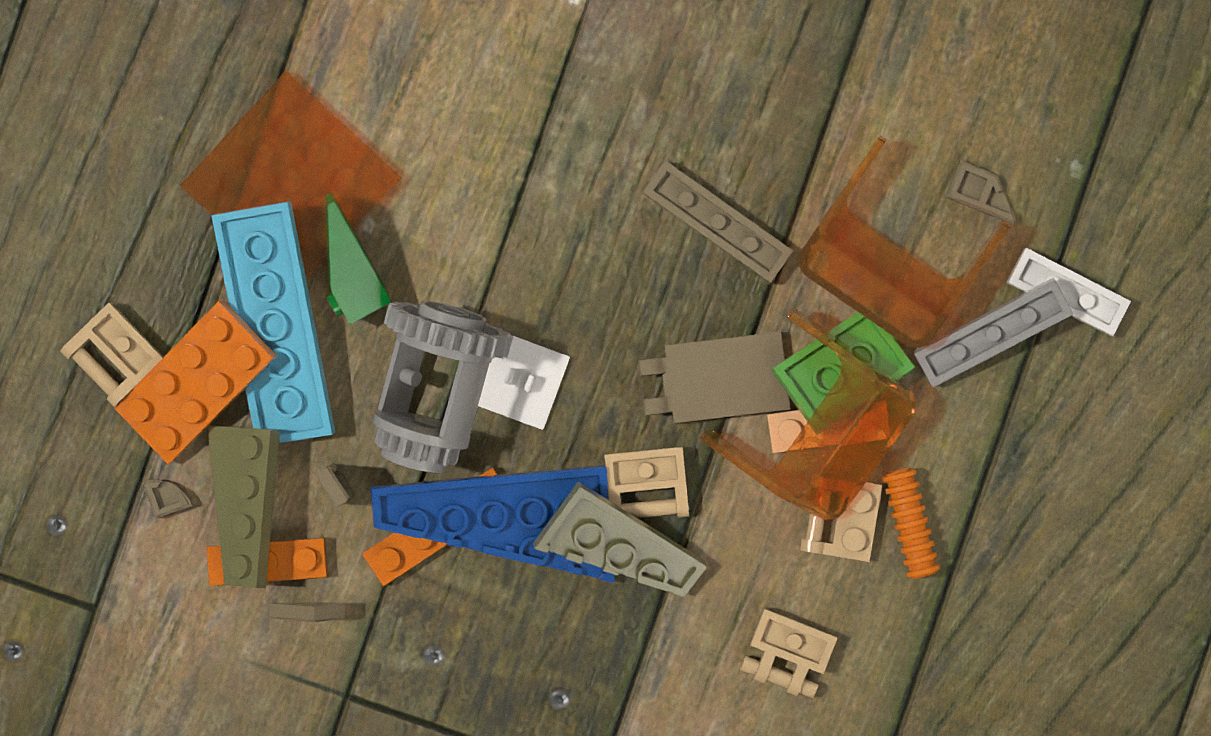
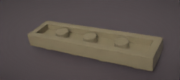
M666 160L643 191V194L769 283L772 282L793 252L792 249Z

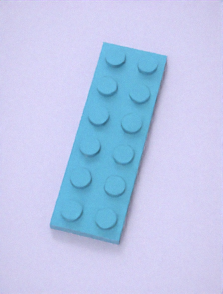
M291 201L211 215L229 306L277 355L245 389L253 428L279 430V443L334 434L335 426Z

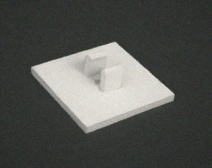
M513 336L508 357H503V359L492 358L478 406L543 430L570 357Z

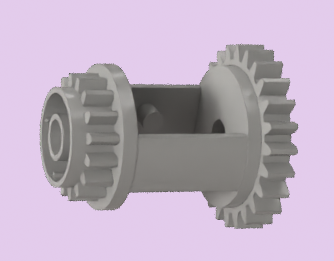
M421 301V304L416 303V305L408 302H390L384 324L396 332L395 337L397 339L378 410L375 411L373 424L378 427L374 443L382 448L381 456L393 463L420 471L442 473L445 472L448 464L455 466L461 449L468 448L471 439L470 433L489 364L492 362V358L503 359V357H508L513 336L509 332L503 331L502 328L493 327V324L486 323L485 317L456 306L432 301ZM424 351L459 360L443 421L408 412L414 388L420 384L422 379L419 369Z

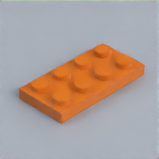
M222 299L189 330L114 409L169 465L246 389L277 355Z

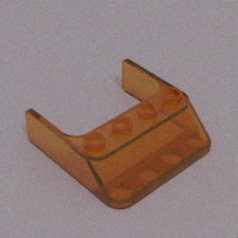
M880 135L871 145L805 243L799 255L798 265L801 272L807 278L907 346L920 348L928 345L934 339L1011 224L1005 220L997 224L961 276L954 279H946L937 275L857 220L849 212L847 197L887 140Z
M792 309L786 317L838 355L842 367L841 374L834 386L780 462L772 469L767 470L713 430L705 431L700 440L779 498L822 520H834L847 510L911 421L917 409V401L914 394L904 385L801 311Z

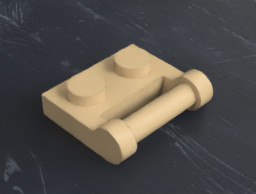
M108 303L60 350L68 360L72 358L108 395L107 401L114 408L163 358L162 354L112 303ZM89 340L127 377L120 385L83 348Z
M683 447L604 454L607 468L609 501L636 518L677 514V518L689 517ZM675 488V499L621 504L620 493Z
M813 473L811 485L815 486L806 539H801L800 550L870 562L882 484ZM830 488L841 490L832 543L821 541Z

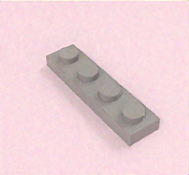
M1052 278L914 351V354L932 387H935L1073 315V312L1055 278Z

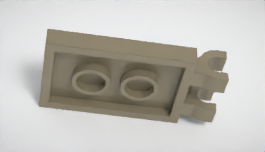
M781 332L665 345V357L638 360L640 376L662 373L665 397L643 399L644 415L672 412L673 423L790 409L789 395L772 373L775 366L785 361Z

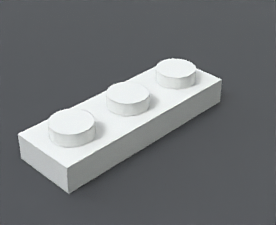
M1028 248L1023 249L1006 282L1007 284L1025 293L1055 278L1073 312V315H1071L1073 318L1109 336H1114L1131 302L1130 300Z

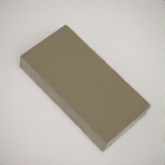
M337 465L326 466L315 473L336 508L355 497V492Z

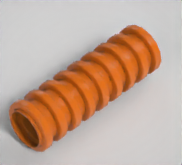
M905 468L886 473L882 480L888 484L885 492L891 496L888 504L894 508L891 516L897 520L894 528L899 530L900 535L897 536V540L903 544V547L900 548V553L906 556V559L903 560V565L908 566L909 569L906 572V577L916 579L933 575L941 567L940 564H935L934 559L938 555L936 552H932V547L935 546V543L929 539L932 531L926 527L929 519L923 515L926 507L920 503L923 495L917 491V487L920 486L919 481L914 479L917 471L916 469Z

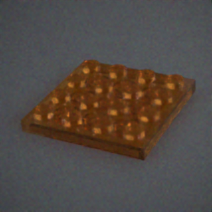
M285 71L181 183L180 187L211 215L291 201L307 281L327 260L325 196L333 193L354 230L401 180V177Z

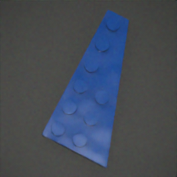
M604 465L370 487L373 527L376 529L420 539H429L459 548L464 547L494 556L551 567L568 573L590 576L615 583L614 574L604 572L600 567L585 562L579 564L551 551L545 553L534 549L533 542L578 481L609 500L607 468Z

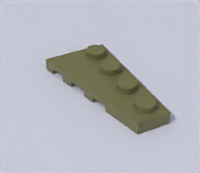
M208 426L224 585L266 589L280 431Z

